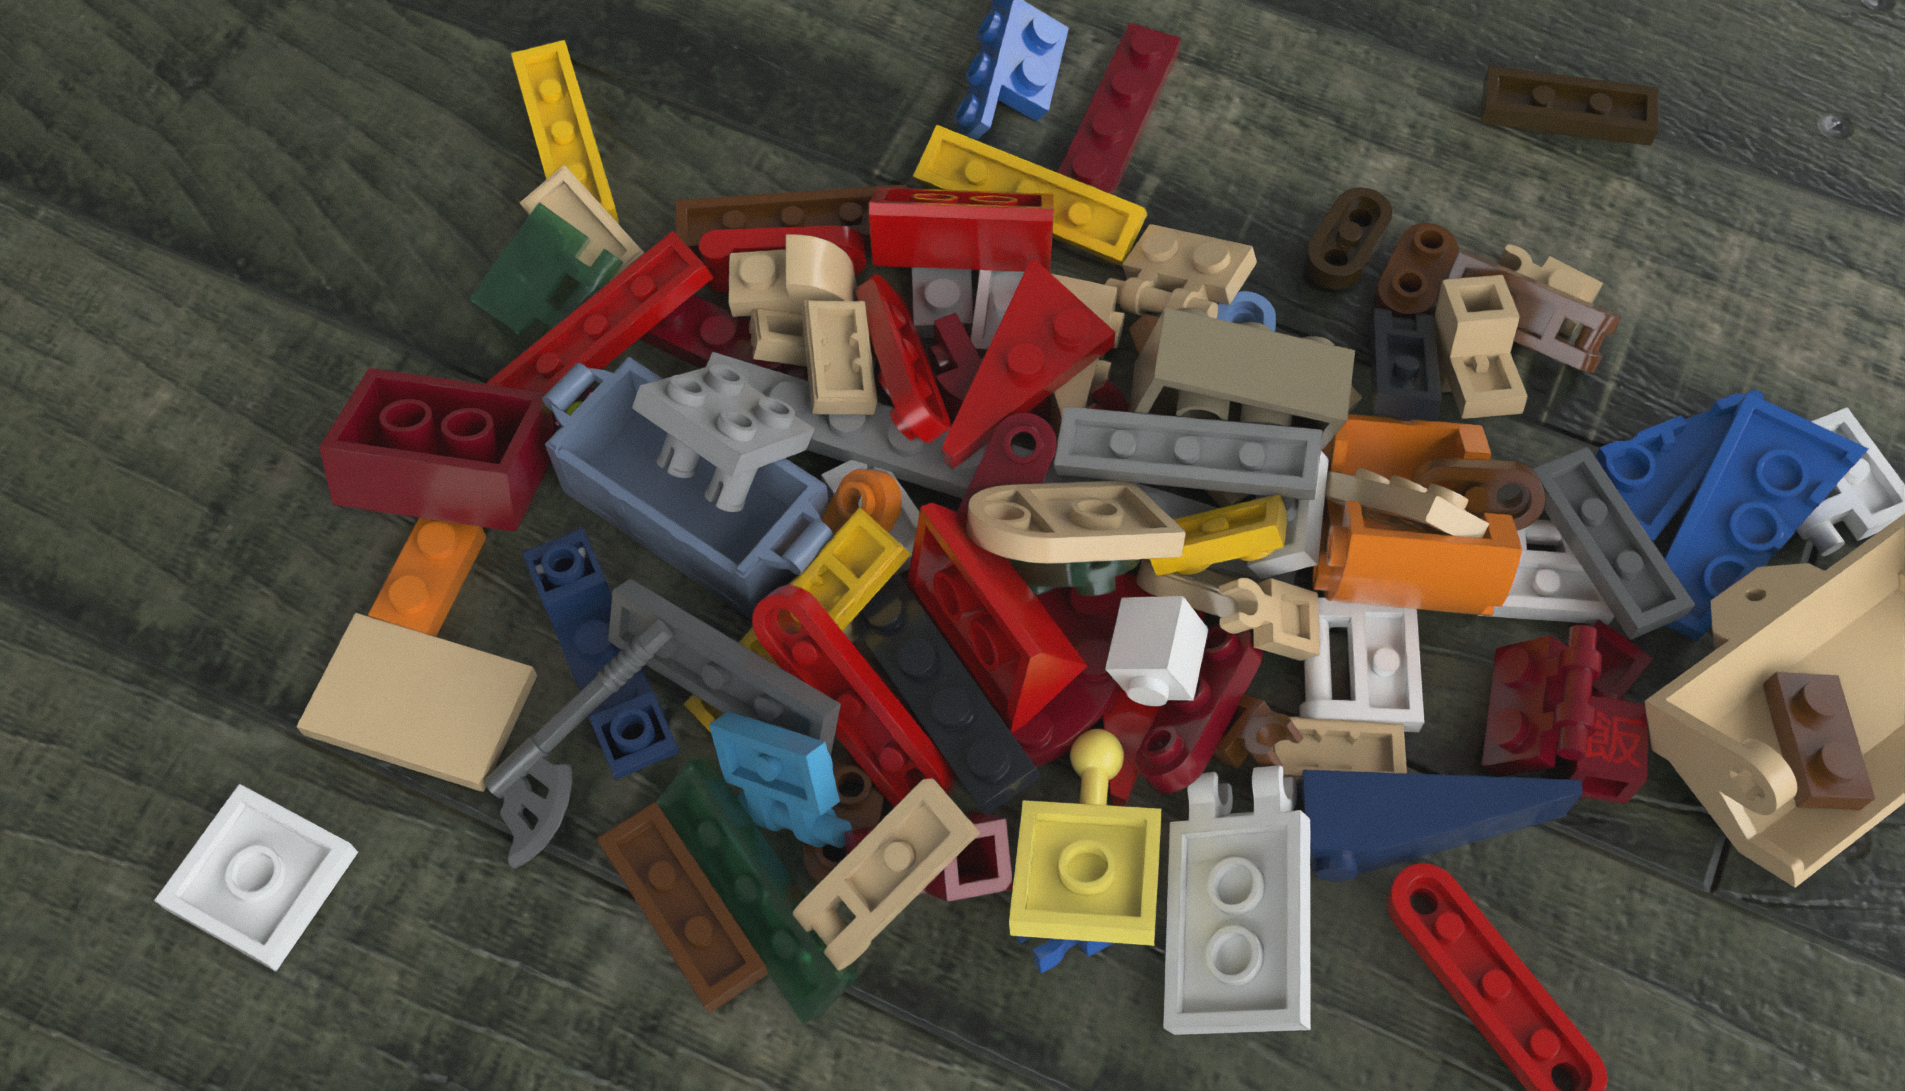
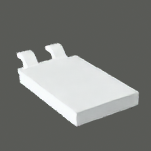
M1281 765L1253 769L1254 812L1230 814L1233 803L1231 785L1229 783L1218 784V774L1216 772L1202 773L1195 782L1188 786L1189 820L1170 822L1163 1028L1174 1035L1310 1030V818L1301 810L1293 811L1297 801L1296 779L1293 777L1283 778V767Z

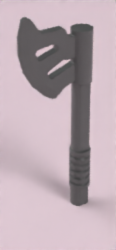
M656 619L639 636L633 638L632 642L625 646V649H622L618 655L611 659V662H608L604 668L598 671L597 676L484 779L486 787L493 795L498 798H504L500 815L514 836L508 856L510 867L516 869L531 861L548 845L560 827L568 807L572 785V769L569 764L556 765L549 760L548 756L551 754V751L613 692H617L628 679H631L642 668L641 666H645L648 663V659L651 660L655 653L673 637L671 630L660 619ZM531 774L549 788L547 798L533 791L532 785L526 778L527 775ZM525 807L538 817L535 828L523 815Z

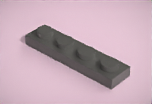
M629 579L613 589L608 642L621 650L625 649V646L632 642L633 638L639 636L656 619H660L671 630L673 637L655 653L651 660L648 659L647 666L723 713L731 711L825 741L831 756L840 703L636 581Z

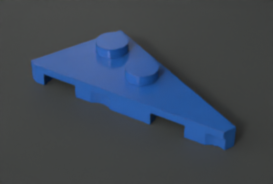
M1755 388L1749 392L1761 399L1765 397L1763 393ZM1735 393L1715 401L1708 411L1688 419H1684L1680 415L1638 432L1632 440L1615 441L1599 448L1594 457L1653 543L1700 483L1739 402L1747 393Z

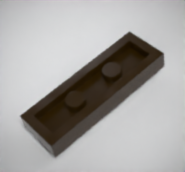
M1491 65L1488 66L1483 80L1480 123L1647 146L1652 145L1658 133L1659 88Z

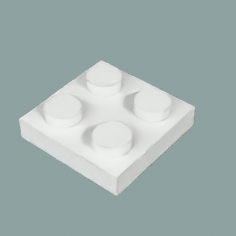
M239 784L154 901L172 914L270 969L277 971L358 851L351 843Z

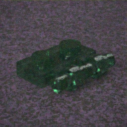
M539 202L469 299L521 336H523L533 320L538 318L547 325V328L539 337L540 339L607 285L623 262L608 250L603 249L591 267L584 264L578 258L591 242L589 237ZM569 275L579 283L558 311L549 305L547 301L565 276Z

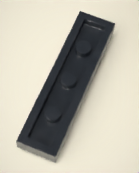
M895 573L852 620V623L981 812L990 814L1042 777L899 574Z

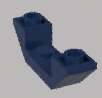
M584 528L522 552L579 691L597 676L598 671L604 668L608 662H611V659L621 651V649L608 642L612 595ZM642 668L589 715L615 780L679 753L654 691L651 690Z

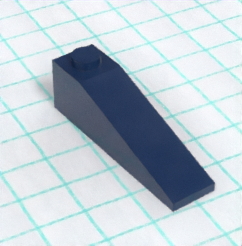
M1303 770L1297 784V801L1294 811L1301 810L1310 818V871L1316 872V877L1322 880L1346 881L1356 878L1358 873L1372 872L1564 817L1582 795L1583 790L1581 780Z

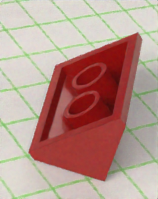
M879 187L869 202L873 266L1025 272L1027 265L1035 259L1050 272L1054 219L1053 194Z
M931 502L920 507L906 586L1008 729L1013 733L1027 724L1088 665L1009 559L981 548L969 538L966 530V515Z

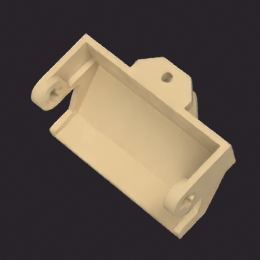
M1905 514L1825 571L1809 563L1757 567L1710 601L1713 639L1716 650L1645 700L1651 750L1672 764L1739 853L1795 888L1905 803ZM1775 672L1839 676L1875 795V800L1863 809L1844 810L1796 807L1794 800L1797 793L1796 778L1782 757L1763 688V683Z

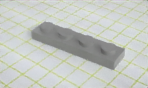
M1064 406L1054 467L1057 475L1265 496L1281 494V497L1315 500L1322 448V430Z

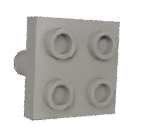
M714 364L709 367L640 385L632 409L668 433L656 460V463L662 469L669 466L667 471L669 474L679 478H691L696 474L700 456L716 466L704 496L709 502H714L720 493L716 507L728 512H738L744 508L746 496L759 467L806 451L815 430L796 417L795 411L790 405L779 399L765 396L747 384L746 378L738 370L721 364Z

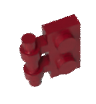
M1587 625L1571 627L1569 629L1568 647L1549 635L1496 648L1481 767L1497 777L1555 768L1556 748L1557 755L1564 759L1581 760L1586 757L1587 737L1595 733L1597 710L1590 706L1593 681L1600 678L1602 655L1596 650L1597 630Z

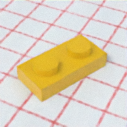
M1281 494L1173 519L1186 532L1182 557L1149 558L1155 575L1158 577L1175 572L1180 575H1192L1207 569L1214 563L1236 558L1245 561L1258 560L1270 555L1275 549L1284 548L1288 515Z

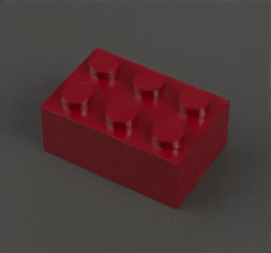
M368 368L319 446L332 504L517 532L551 463L545 443L554 435L552 412L542 400L546 393Z

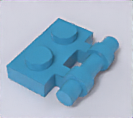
M731 711L726 712L709 724L724 782L743 788L737 798V807L740 812L750 815L756 825L765 829L779 831L786 828L794 832L796 839L814 847H822L829 844L842 848L846 845L844 831L852 830V826L847 820L838 818L832 809L834 805L840 802L832 770V758L827 750L825 741Z

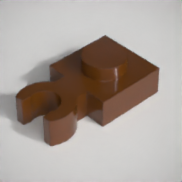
M1243 694L1238 704L1239 706L1210 759L1238 768L1247 755L1251 754L1260 767L1282 766V762L1271 747L1282 740L1299 744L1303 739L1302 735L1287 715L1273 713L1264 700Z

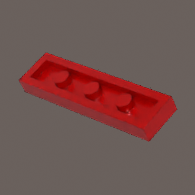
M672 231L485 384L547 393L577 362L587 368L602 370L714 277L705 264Z

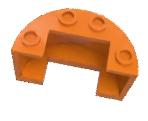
M1348 414L1347 422L1322 451L1329 459L1328 471L1354 476L1358 468H1363L1388 480H1391L1392 476L1395 475L1410 481L1420 466L1434 459L1490 460L1491 451L1482 425L1424 420L1399 421L1389 417ZM1448 481L1435 483L1452 491L1454 489V485ZM1325 498L1318 565L1313 566V590L1323 591L1326 600L1332 602L1492 616L1494 606L1502 607L1508 597L1516 576L1523 548L1512 515L1484 513L1483 521L1489 523L1483 538L1416 533L1363 518L1360 502L1346 500L1344 508Z

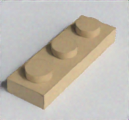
M1358 468L1354 476L1332 471L1327 473L1325 498L1344 508L1346 500L1360 502L1363 518L1416 533L1483 538L1489 523L1465 511L1469 501L1467 498L1436 484H1430L1428 489L1405 478L1393 475L1391 480H1388L1363 468Z

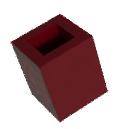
M1593 692L1590 706L1597 710L1596 729L1592 736L1587 737L1586 757L1581 760H1568L1560 757L1559 779L1581 780L1583 793L1580 797L1627 804L1647 781L1648 722L1645 704L1625 701L1624 697L1612 692Z

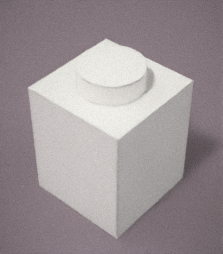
M1183 596L1122 598L1105 669L1127 693V696L1137 703L1147 706H1162L1167 703V700H1194L1208 628Z

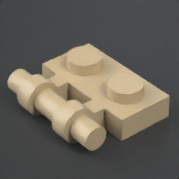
M1149 224L1122 264L1127 281L1109 278L1105 285L1117 287L1116 303L1120 304L1125 312L1144 315L1147 311L1161 314L1165 307L1171 309L1195 308L1205 312L1209 317L1217 319L1218 305L1215 302L1230 305L1257 261L1253 246Z

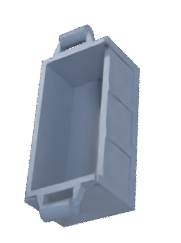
M630 357L614 373L587 368L577 362L542 398L544 404L554 412L555 418L561 426L545 443L562 491L752 620L756 605L776 588L786 586L795 575H801L817 554L833 538L832 530L821 521L829 506L827 485L784 458L758 468L746 496L745 506L741 511H724L716 507L720 493L714 502H709L704 496L706 487L710 484L716 469L714 464L700 456L696 474L691 478H679L667 472L669 466L662 469L656 463L657 456L662 450L668 433L632 409L640 385L662 380V378ZM594 381L600 384L570 416L565 413L572 403Z

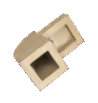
M786 235V250L730 253L729 306L733 317L751 316L752 310L757 308L801 315L804 300L857 301L855 292L857 284L851 259L837 245L824 239L807 235Z
M1503 275L1442 280L1434 319L1440 387L1442 392L1452 391L1461 419L1523 414L1528 396L1510 353L1520 316Z

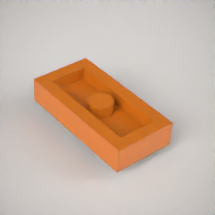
M419 518L368 613V617L436 637L487 538L483 528Z

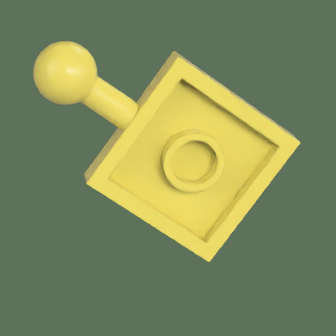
M1101 729L1088 730L1074 741L1070 751L1071 765L1077 775L1081 777L1079 804L1023 800L1009 917L1010 936L1154 946L1161 809L1107 805L1108 781L1114 778L1121 770L1124 761V751L1120 741L1112 733Z

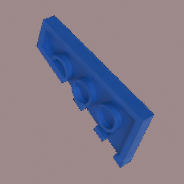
M1747 392L1739 402L1663 555V558L1695 603V606L1687 616L1664 626L1695 641L1699 640L1712 626L1710 601L1757 567H1764L1869 448Z

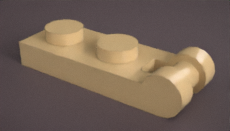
M923 779L800 902L793 911V916L805 931L815 930L827 945L824 950L825 956L837 970H841L861 956L869 947L871 941L980 832L934 779ZM842 900L856 916L849 925L836 911Z

